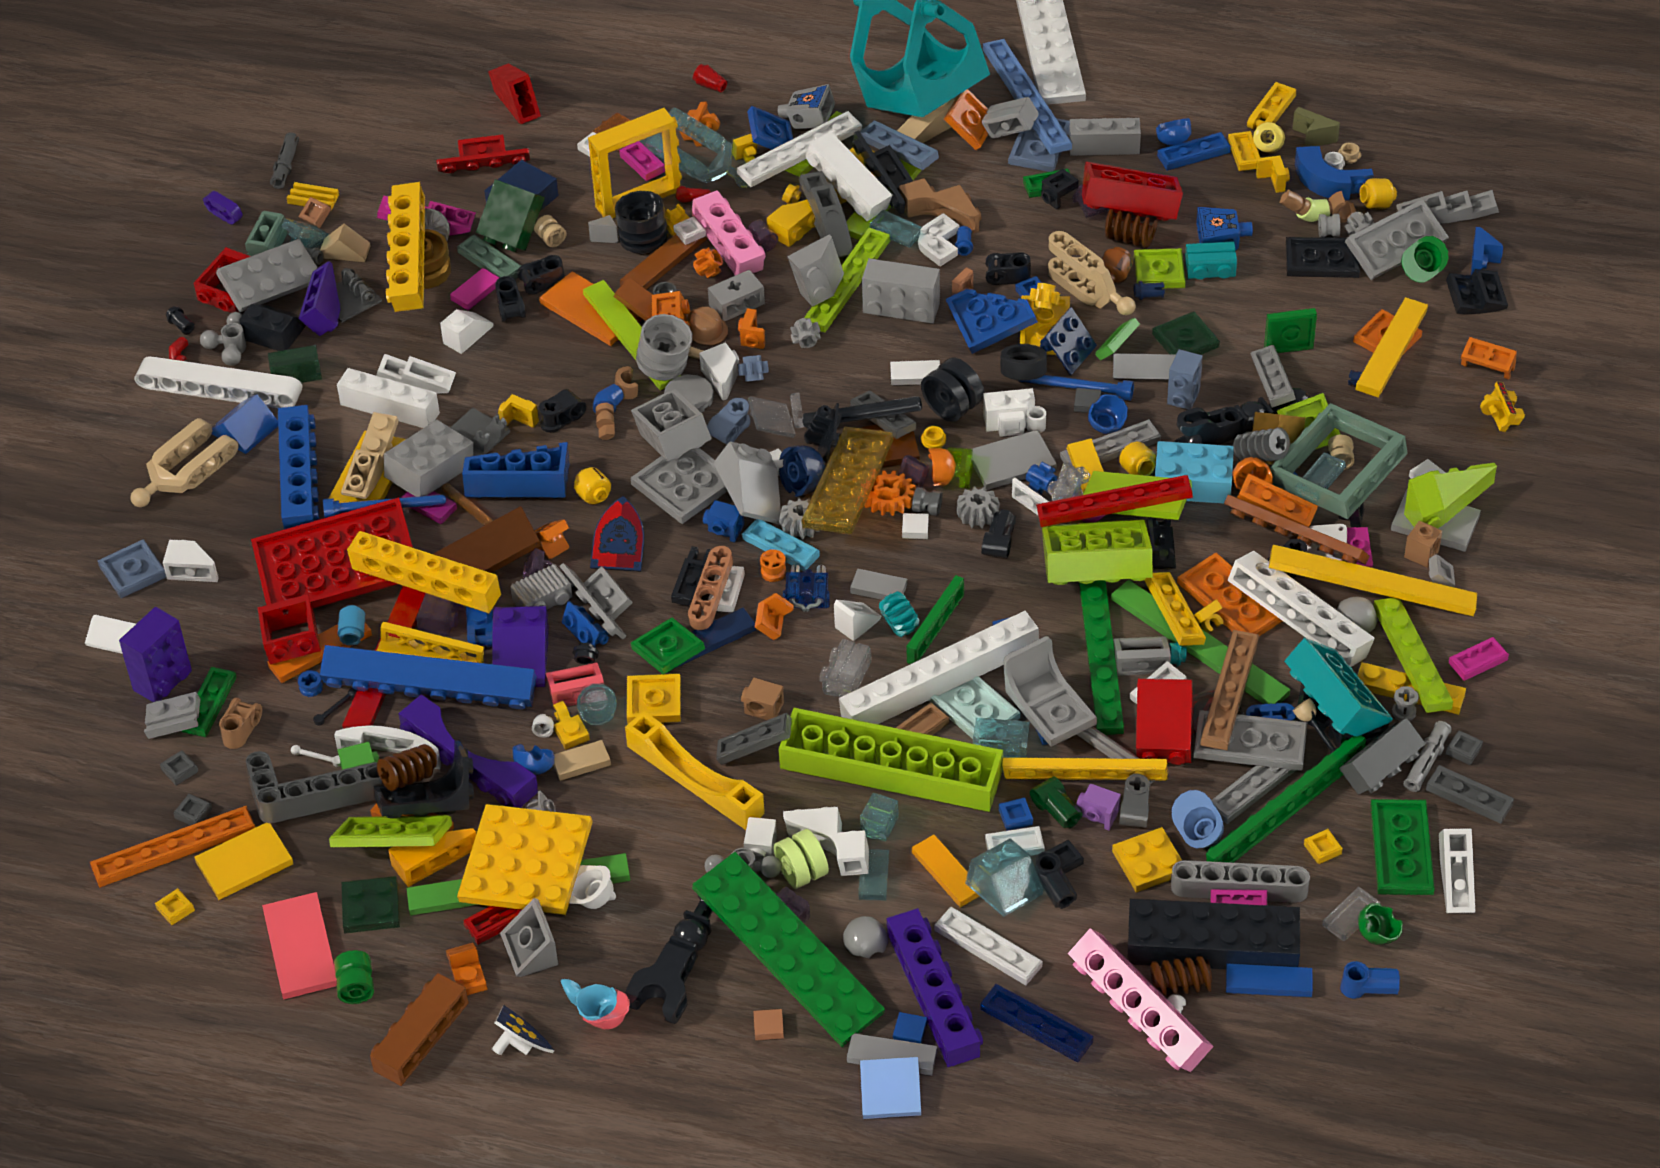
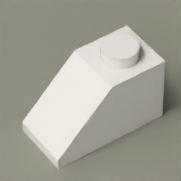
M457 309L440 323L443 344L461 354L494 326L493 322L477 313Z
M725 342L699 353L701 371L722 400H726L738 376L737 364H739V357L736 351H731Z
M169 540L163 560L167 580L218 582L214 561L195 541Z

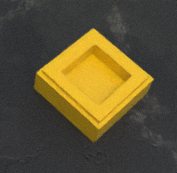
M1329 829L1304 839V846L1317 864L1342 854L1343 848Z
M178 888L155 903L156 909L171 925H174L195 911L193 904Z

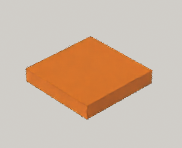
M967 89L957 95L944 120L975 150L981 148L988 136V132L982 124L988 108Z
M1381 309L1354 335L1353 342L1374 353L1394 315ZM1417 328L1405 352L1422 337L1421 329Z

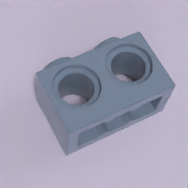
M1178 350L1169 369L1167 404L1188 410L1192 409L1200 391L1202 355Z

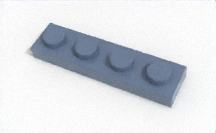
M875 120L860 131L867 144L878 149L890 145L900 160L921 170H924L939 158L936 149Z

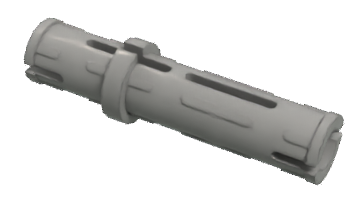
M1436 722L1429 737L1424 739L1426 744L1422 746L1420 755L1403 783L1408 790L1417 792L1421 789V785L1436 757L1442 754L1444 750L1443 744L1452 730L1451 726L1446 722Z

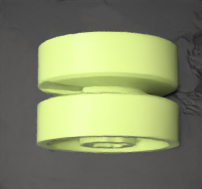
M809 829L793 834L792 839L787 837L774 844L775 857L782 864L781 872L794 889L810 883V878L816 880L828 874L829 867L824 851L817 838Z

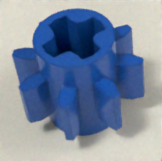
M1043 461L1040 463V466L1032 465L1026 474V481L1030 482L1028 487L1042 495L1043 491L1050 492L1057 482V475L1053 474L1056 469Z

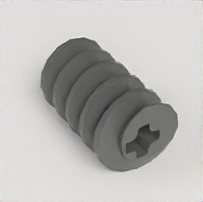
M1278 427L1246 432L1237 435L1234 440L1233 451L1239 461L1247 457H1258L1264 462L1280 460L1287 455L1290 440L1287 432L1283 428Z

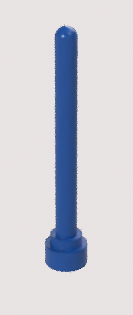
M1044 375L1034 380H1018L1019 382L1073 389H1097L1104 393L1116 394V396L1127 401L1132 400L1134 392V381L1127 380L1118 382V384L1049 375Z
M444 495L399 498L402 508L443 505L446 503ZM334 498L323 499L324 517H331L391 499L345 503L334 501Z

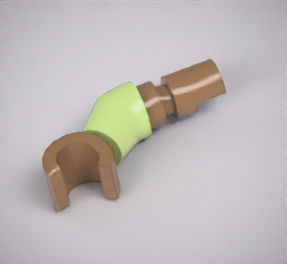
M1288 189L1282 195L1279 202L1286 208L1294 211L1298 218L1308 222L1318 221L1319 214H1325L1326 216L1339 214L1340 223H1345L1348 217L1356 212L1352 202H1345L1342 191L1336 192L1327 200L1304 198Z

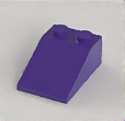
M546 606L494 607L492 664L534 669L537 676L535 687H546L549 634Z

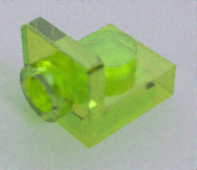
M949 447L948 451L953 455L956 463L955 477H959V488L969 489L973 468V449Z

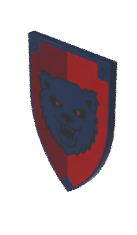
M624 496L611 504L597 523L593 537L590 569H599L602 566L605 570L638 572L642 570L644 528L636 509Z

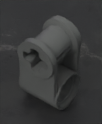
M1132 774L1126 779L1119 825L1147 828L1150 783L1144 775Z

